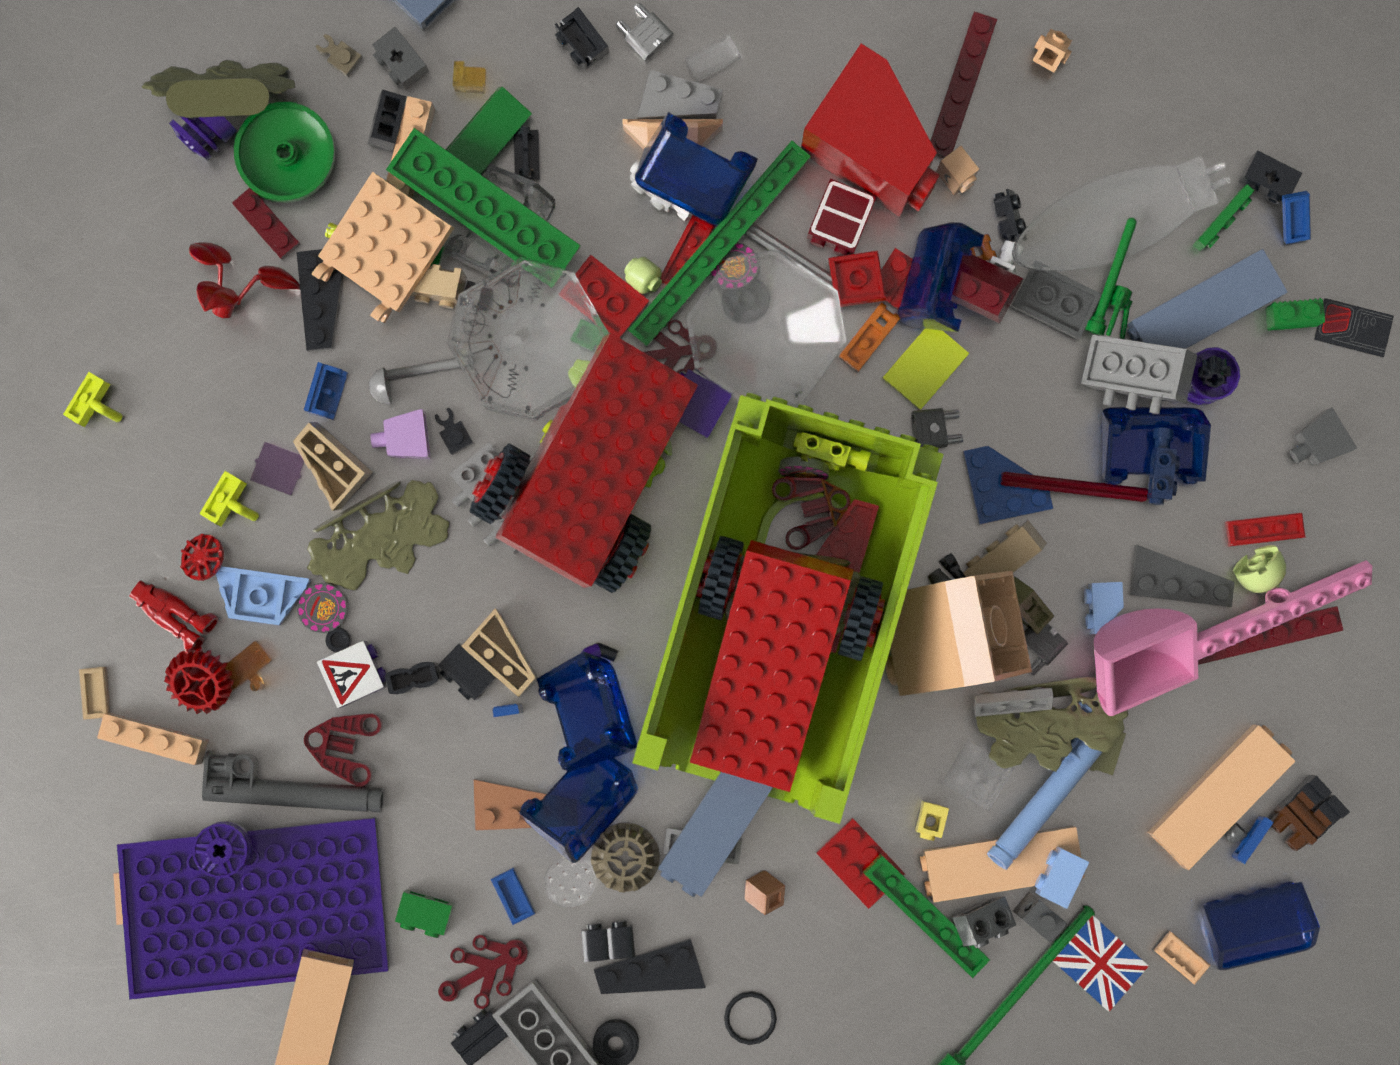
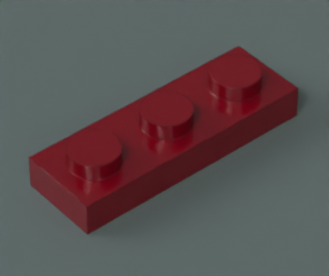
M250 188L232 202L281 260L300 245V242Z

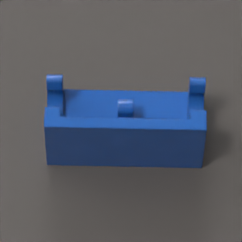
M318 362L304 411L335 420L348 372Z

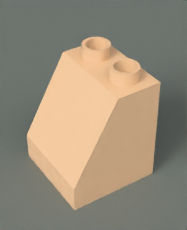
M1012 571L970 576L907 589L891 644L892 656H888L886 662L887 677L893 686L898 685L900 696L995 682L1032 672Z

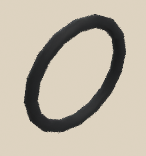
M746 992L739 994L730 1001L726 1007L724 1021L725 1027L732 1038L739 1043L753 1045L760 1044L770 1037L775 1029L777 1017L775 1008L769 999L759 993ZM753 997L760 999L768 1006L771 1012L770 1028L758 1039L748 1040L741 1038L730 1026L729 1016L731 1009L736 1002L743 998Z

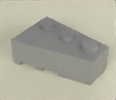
M650 70L637 119H717L723 97V89Z

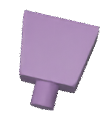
M423 409L383 420L384 432L371 433L370 435L372 448L386 447L389 457L431 459L426 412Z

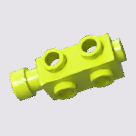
M804 432L797 433L793 447L797 448V455L801 456L802 461L808 462V458L818 459L825 462L829 469L833 471H839L840 468L845 469L846 465L850 464L856 466V469L865 472L871 456V452L853 450L851 447ZM811 442L817 443L815 447L808 446ZM834 450L841 451L839 455H834L832 452Z

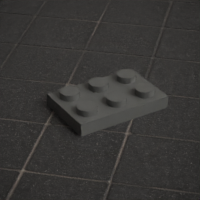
M1034 261L1011 307L1079 340L1102 294Z

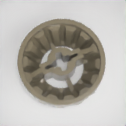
M621 822L606 828L597 837L591 853V865L597 879L607 888L623 893L637 891L648 884L656 874L660 861L659 847L653 835L644 827L630 822ZM625 841L624 845L616 851L609 850L615 843ZM629 841L635 843L640 848L642 854L636 853L633 847L628 846ZM624 851H627L628 856L637 859L628 860L627 864H623V860L618 858V855H622ZM607 861L614 862L619 869H622L621 876L615 874L610 869ZM635 864L641 865L635 874L625 876L626 870H629Z

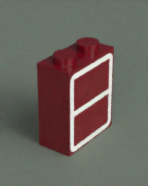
M830 178L807 234V239H810V243L816 247L824 248V246L834 249L833 252L839 256L854 254L875 203L876 196Z

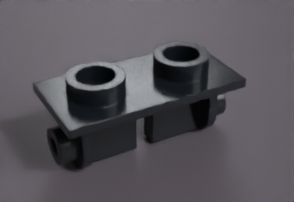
M528 126L520 127V130L514 134L515 180L540 179L539 130H530Z
M1006 189V196L1004 192L995 194L993 202L997 217L1007 216L1006 220L999 221L1002 239L1014 242L1016 236L1021 240H1026L1024 233L1027 232L1024 218H1020L1019 208H1021V201L1019 195L1010 189Z

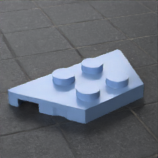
M221 566L216 573L228 618L281 625L303 591L306 590L311 582L309 578Z

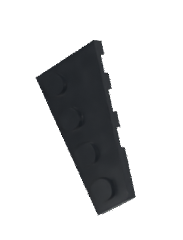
M322 249L296 252L305 342L308 352L333 349L338 318V304H340L341 283L344 276L335 268L327 282L319 280L312 275L314 269L324 261L318 257Z
M691 938L635 955L632 958H625L594 968L601 994L706 988Z

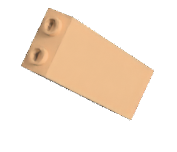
M1252 725L1148 831L1183 868L1190 870L1295 762L1290 756L1292 751L1283 743L1278 744L1272 738L1274 736L1272 731L1265 725L1261 727L1259 725Z
M1070 825L1038 831L1019 856L1013 860V863L1007 870L998 866L987 855L988 851L992 846L996 845L995 843L1000 837L924 849V856H920V865L922 872L926 871L928 881L924 882L926 897H931L933 902H940L1035 886L1040 873L1044 874L1048 867L1046 860L1051 850L1055 851L1057 846L1082 858L1077 828Z
M303 949L275 1065L329 1064L354 960Z

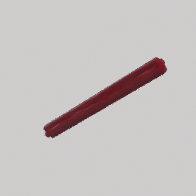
M1003 472L1000 477L1002 486L1139 502L1147 501L1148 489L1141 487L1013 472Z

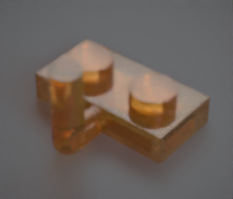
M256 640L227 663L225 669L232 671L230 678L234 680L232 692L247 680L251 682L250 689L252 691H262L265 688V684L257 675V672L269 664L272 658Z

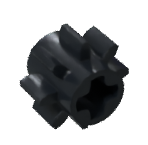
M1217 356L1209 357L1206 360L1203 359L1202 367L1198 368V377L1202 378L1203 385L1207 384L1214 388L1227 384V377L1231 376V366H1227L1226 359Z

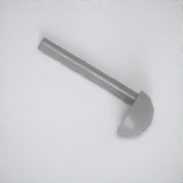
M464 356V358L458 357L386 370L384 367L376 370L369 381V390L375 400L383 404H392L390 379L464 367V365L468 366V364L470 366L472 365L471 356H467V358Z

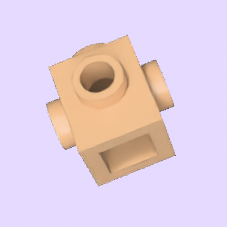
M1050 29L1046 36L1041 34L1034 48L1038 51L1032 61L1055 72L1059 63L1061 62L1065 65L1072 51L1068 47L1072 40L1063 32Z

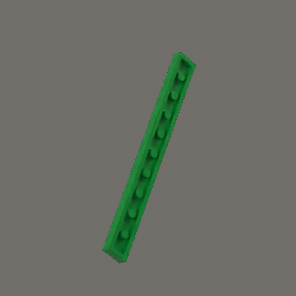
M791 140L628 331L648 347L810 160L811 156Z

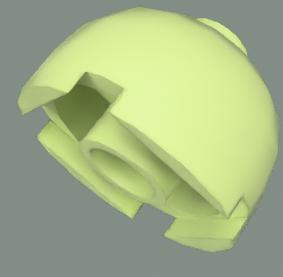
M1267 545L1254 550L1256 555L1249 560L1247 555L1242 557L1233 569L1238 582L1244 588L1253 593H1264L1274 588H1279V584L1286 575V562L1281 551L1275 545Z

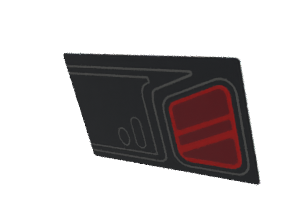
M1324 298L1325 323L1317 327L1315 340L1384 357L1394 318L1393 315Z

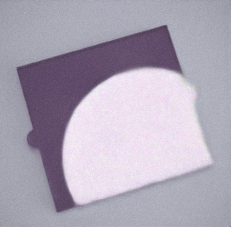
M264 442L259 458L255 459L256 465L250 480L292 496L298 479L302 477L300 473L304 465L303 458L297 453Z

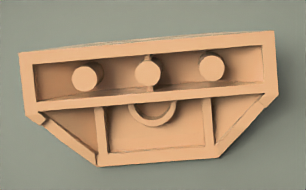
M623 119V130L647 154H653L655 158H666L668 154H678L680 158H691L693 154H699L723 130V119Z

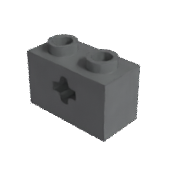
M396 27L372 44L375 50L374 58L381 66L387 65L391 70L388 75L397 86L401 83L407 89L429 72L424 61ZM398 56L403 61L399 63L394 58Z

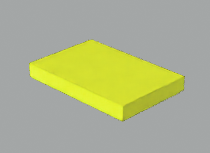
M931 321L882 379L918 410H921L969 355V352Z

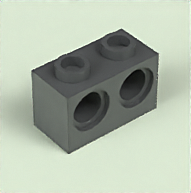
M1005 896L991 898L952 917L963 946L974 945L975 948L989 944L988 939L992 937L996 939L1009 934L1008 929L1017 925Z

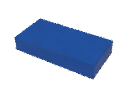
M1306 190L1282 195L1283 241L1286 244L1311 240L1309 192Z
M521 703L492 708L493 717L523 713Z
M1258 816L1247 832L1248 836L1240 842L1233 852L1232 858L1246 864L1274 822L1267 817Z
M515 868L491 878L512 925L536 914Z

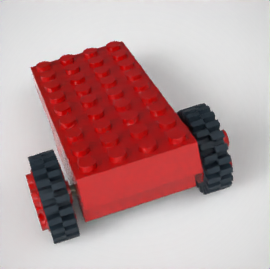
M609 333L602 338L568 403L559 408L530 464H528L530 461L528 453L508 443L498 456L489 460L484 469V472L487 474L482 481L479 480L472 491V494L475 496L469 509L470 513L491 524L503 512L501 518L505 520L495 538L583 588L592 587L594 583L610 593L616 592L622 583H625L627 578L631 579L638 567L639 557H642L649 547L647 540L650 538L651 525L631 514V511L698 385L616 335Z
M720 536L715 550L710 549L708 558H706L702 572L704 575L702 582L699 583L696 597L701 598L698 614L722 620L735 588L736 592L690 763L790 792L840 618L844 619L843 624L845 627L838 655L861 661L866 647L872 648L876 630L881 619L885 599L881 598L884 582L860 576L852 602L848 604L846 609L843 606L854 569L751 540L745 554L740 577H738L744 542Z

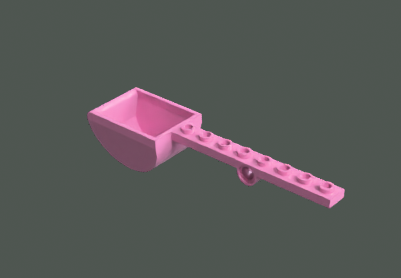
M1365 560L1292 593L1284 588H1274L1266 592L1264 605L1197 633V622L1191 616L1171 609H1143L1112 619L1099 629L1094 638L1097 695L1103 710L1107 715L1114 716L1197 680L1198 660L1372 585V565Z

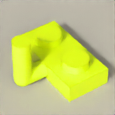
M91 372L87 373L63 413L64 416L83 427L87 425L94 411L115 422H120L123 417L118 411L100 402L111 384Z
M224 471L199 513L220 527L224 524L231 510L251 521H256L259 517L258 512L237 502L247 483L227 471Z

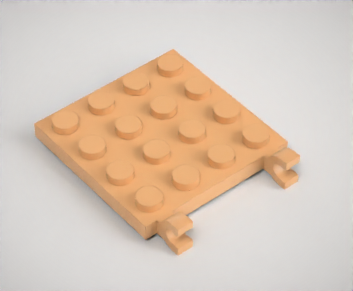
M372 172L318 255L324 261L314 269L312 275L319 280L327 282L334 268L382 301L372 311L370 316L379 322L385 323L393 309L397 312L401 311L454 230V227Z

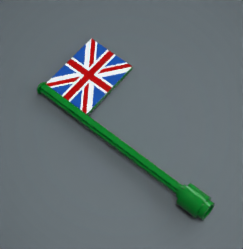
M1083 905L1082 911L959 1052H955L953 1055L947 1053L937 1065H965L970 1055L1052 961L1108 1012L1118 1003L1149 965L1094 917L1095 911L1092 907Z

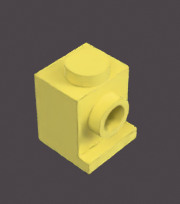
M922 801L915 831L920 833V838L934 841L935 837L942 838L949 811L948 807ZM928 817H934V825L928 826L926 824V819Z

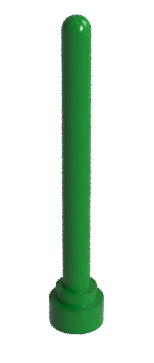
M1133 217L1129 218L1126 222L1095 316H1092L1091 320L1087 322L1085 330L1104 336L1107 327L1104 318L1137 224V220Z

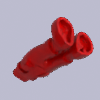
M142 580L136 584L129 597L137 602L136 606L141 607L154 623L172 633L176 638L182 639L185 652L191 647L196 651L197 648L203 645L204 638L198 633L189 630L186 625L172 617L173 613L182 618L186 623L194 626L203 635L209 634L219 620V617L214 613L199 615L196 610L190 608L183 600L171 592L157 588L153 584L147 585Z

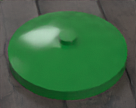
M293 102L271 103L260 113L248 116L241 125L234 143L235 165L243 181L259 196L275 202H295L311 196L325 184L335 162V143L326 123L310 108Z

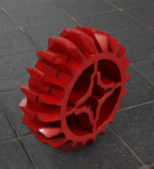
M192 647L187 649L186 652L183 650L176 657L172 658L169 666L166 668L165 673L167 675L164 682L168 683L166 691L173 692L171 699L179 701L178 707L185 705L187 712L191 711L192 708L196 714L201 713L202 710L206 714L212 710L216 711L227 702L233 690L234 680L230 678L232 671L225 669L228 662L221 663L219 661L220 655L212 656V650L204 653L202 647L197 648L196 651Z

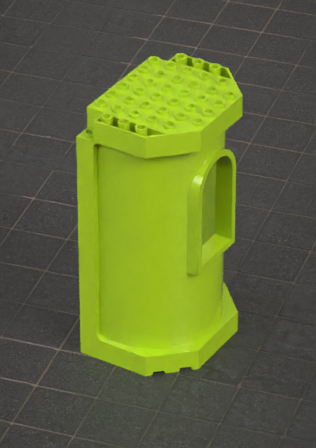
M747 393L746 396L740 395L733 422L731 423L632 763L654 770H659L660 766L671 767L672 764H676V770L714 781L719 775L720 771L690 763L728 621L725 618V613L722 620L698 614L701 598L696 597L699 583L702 582L704 575L702 573L706 558H708L710 549L715 550L720 536L744 542L742 555L745 557L751 540L765 544L770 525L781 510L795 503L824 497L823 493L802 499L797 498L781 502L772 495L773 483L779 478H784L778 472L780 461L787 457H801L797 455V448L793 447L797 433L804 432L816 435L817 437L849 446L853 450L871 452L865 472L856 469V466L847 464L845 469L840 468L839 471L829 469V477L825 481L845 490L850 496L851 503L854 499L879 506L859 574L884 582L881 598L885 599L873 646L872 648L866 647L861 661L838 655L841 645L840 641L836 653L830 652L791 790L787 792L773 787L768 797L788 803H794L795 800H798V805L809 809L814 817L840 824L938 484L936 480L944 454L939 453V448L932 445L924 444L923 447H920L921 444L915 442L916 438L909 435L892 436L889 435L890 430L875 427L873 430L864 427L865 423L849 419V422L838 420V415L830 412H824L823 415L813 413V408L798 404L797 408L787 405V400L773 397L772 400L766 399V402L761 401V396ZM811 442L808 446L815 447L817 443ZM834 450L832 453L834 455H839L841 451ZM786 483L778 484L776 486L777 495L780 497L788 496L790 494L789 485ZM842 494L834 495L832 497L833 506L836 508L844 507L846 498Z

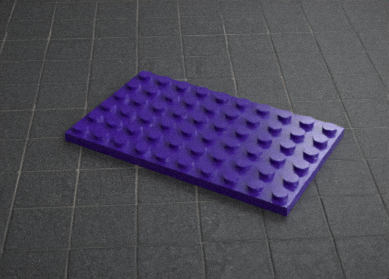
M367 818L247 831L252 839L250 859L241 870L224 878H214L205 875L198 869L193 860L192 851L197 836L117 844L129 1000L295 982L303 949L354 960L351 975L389 971L376 819ZM217 844L218 850L216 854L226 856L224 853L225 849H227L226 846H219Z

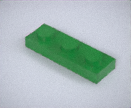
M1246 184L1195 241L1193 246L1199 251L1206 246L1211 248L1220 238L1217 233L1223 227L1227 230L1236 220L1233 216L1238 209L1243 211L1250 204L1252 199L1249 196L1255 190Z

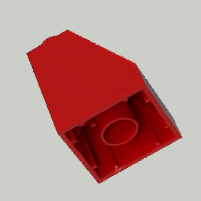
M861 43L805 126L801 148L811 156V160L852 187L876 196L875 201L900 217L907 205L919 212L940 177L939 173L930 168L937 152L888 60Z

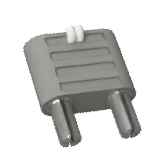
M637 3L634 9L643 20L633 29L622 19L616 23V26L626 36L625 40L646 61L667 43L674 33L654 12L650 13L641 3Z

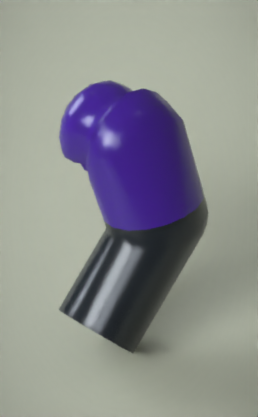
M595 643L582 650L580 660L584 665H592L593 661L600 657L614 662L619 651L602 643Z

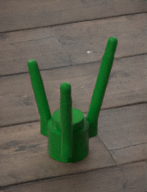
M1115 285L1109 304L1114 311L1106 332L1107 336H1110L1119 311L1124 310L1120 339H1125L1129 311L1133 302L1130 300L1133 292L1126 287Z

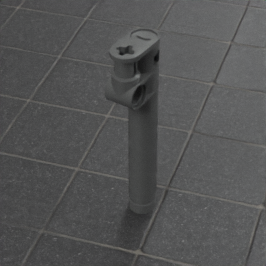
M208 750L205 755L202 784L203 801L382 812L384 801L383 787L370 788L369 786L258 779L259 764L257 758L252 754L229 753L228 755H214L213 751ZM243 758L247 759L250 763L248 772H243L240 769L239 764Z

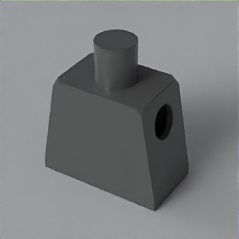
M1333 407L1321 412L1295 435L1300 445L1290 450V454L1296 463L1309 458L1310 462L1316 465L1357 449V446Z
M1030 892L1025 895L1013 910L1015 914L1049 943L1056 938L1067 924Z

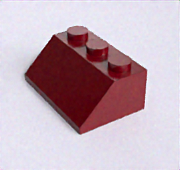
M955 247L941 262L930 285L934 293L997 323H1001L1024 279Z

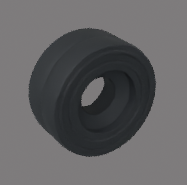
M613 1019L606 1021L597 1029L593 1038V1052L598 1061L603 1065H628L637 1055L639 1037L634 1027L628 1022ZM612 1037L622 1039L623 1047L620 1050L614 1051L609 1047L608 1042Z

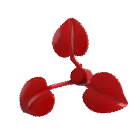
M208 242L194 243L189 247V254L194 260L205 265H217L218 284L212 281H202L198 283L196 288L197 297L204 312L212 309L213 314L216 316L230 318L235 305H240L242 298L258 280L264 286L273 289H300L298 281L286 270L275 266H262L258 270L259 274H256L239 296H237L234 290L222 287L223 264L231 262L229 252L217 244Z

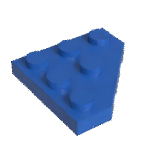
M989 446L963 451L978 525L1053 509L1050 491L1002 486L1000 483V477L1003 472L1033 475L1032 473Z

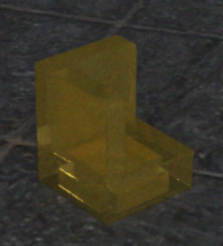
M454 61L453 88L455 92L485 93L486 69L466 67L464 61Z

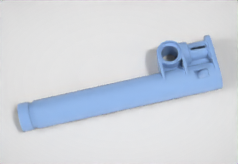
M1078 702L1082 710L1087 713L1092 712L1089 706ZM1079 738L1072 739V751L1064 758L1057 772L1054 771L1001 835L995 843L996 845L992 846L988 851V857L998 866L1007 870L1013 863V860L1019 856L1102 754L1101 751L1089 748Z

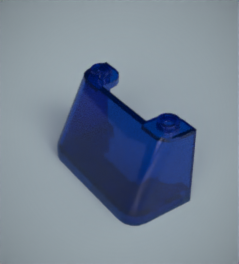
M668 112L644 148L635 173V181L642 189L709 223L720 224L729 214L756 167L758 158L743 151L735 152L731 160L724 158L686 138L688 133L687 124L681 118Z
M949 222L923 228L918 236L914 257L898 310L899 317L904 324L916 328L959 332L962 320L955 318L953 314V309H957L958 304L950 300L962 256H971L972 251L970 249L972 247L982 246L983 234L960 222Z
M1126 407L1103 409L1102 473L1105 482L1121 484L1122 481L1128 479V474L1150 473L1152 449L1155 447V439H1153L1154 428L1174 430V438L1170 442V449H1177V456H1180L1179 470L1175 471V474L1186 484L1206 482L1211 423L1202 410L1192 407H1161L1159 414H1153L1149 412L1150 407H1136V410H1129Z
M583 651L537 678L540 697L556 707L566 746L561 748L558 753V762L562 770L575 771L627 754L637 748L636 737L614 667L608 660Z
M587 738L574 746L571 751L573 765L541 801L538 798L526 800L519 812L520 817L572 863L578 862L600 838V835L607 830L632 801L638 790L632 770Z

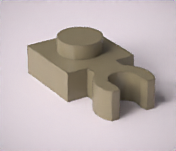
M324 34V39L329 42L328 47L322 48L317 44L315 46L322 55H330L327 62L349 77L363 58L362 55L343 41L336 46L332 37Z

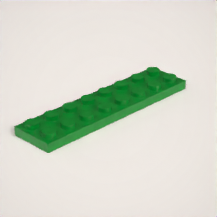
M416 128L411 131L386 169L528 271H538L531 273L551 287L555 285L561 276V272H564L581 247L576 241Z

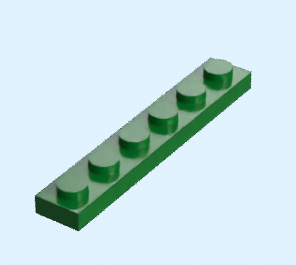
M881 854L864 870L863 873L972 978L990 961L974 945L963 946L956 926Z

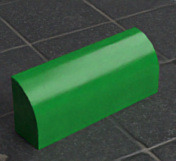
M503 86L498 87L449 144L446 150L481 174L532 113Z

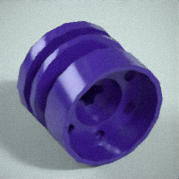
M224 116L180 117L185 122L182 127L174 119L169 123L176 136L194 154L205 158L207 161L212 157L204 149L207 145L216 152L219 150L213 141L216 136L222 141L227 142L237 132L236 128Z
M1218 347L1206 348L1195 353L1197 354L1187 401L1196 405H1208L1231 395L1237 388L1240 380V368L1235 357L1227 350ZM1212 356L1226 359L1227 366H1231V376L1227 377V384H1222L1216 388L1210 387L1207 384L1203 385L1201 378L1198 377V368L1202 367V360Z
M231 821L216 822L204 828L195 838L192 847L193 860L198 869L205 875L214 878L229 877L241 870L249 861L252 853V839L247 830L238 823ZM217 844L219 846H226L227 849L224 851L226 856L216 854L218 850Z

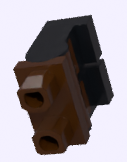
M1308 775L1274 809L1276 814L1271 819L1274 822L1271 827L1279 834L1287 827L1294 832L1285 840L1286 844L1293 851L1300 850L1306 844L1313 845L1340 818L1343 819L1350 813L1335 795H1331L1330 789L1317 775Z

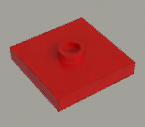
M878 251L828 258L836 308L886 301Z

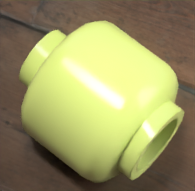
M646 257L633 258L625 268L626 282L641 294H647L650 291L655 292L662 283L660 279L662 275L661 269Z

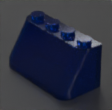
M1286 882L1277 888H1262L1248 895L1237 894L1224 901L1212 900L1203 905L1202 908L1213 957L1218 970H1229L1309 950L1316 945L1320 925L1302 882Z

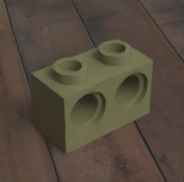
M1015 576L1014 582L1022 623L1038 635L1054 618V615L1038 594Z

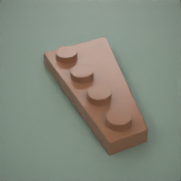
M474 779L475 830L577 826V804L575 799Z

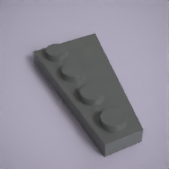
M1135 545L1130 595L1232 607L1234 581Z

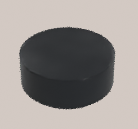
M337 627L327 633L325 642L331 651L337 653L351 646L352 637L349 631Z

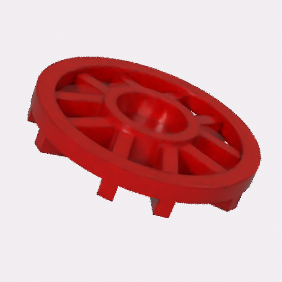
M201 533L190 541L187 540L184 550L181 549L180 568L183 569L186 576L196 581H204L213 577L221 568L224 559V549L221 542L211 535ZM213 542L216 544L217 547L212 548ZM191 547L194 549L192 554L189 553ZM218 552L219 556L213 557V554ZM217 562L215 567L212 569L211 563ZM204 568H206L207 571L206 575H204Z

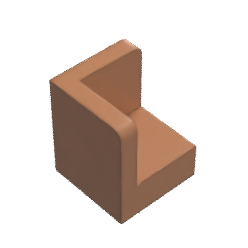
M762 871L746 880L745 900L764 915L784 905L785 885L767 871Z

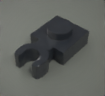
M448 407L446 410L449 418L443 421L436 414L435 420L439 425L444 426L445 430L439 432L450 454L454 455L474 443L462 421L454 423L455 415Z

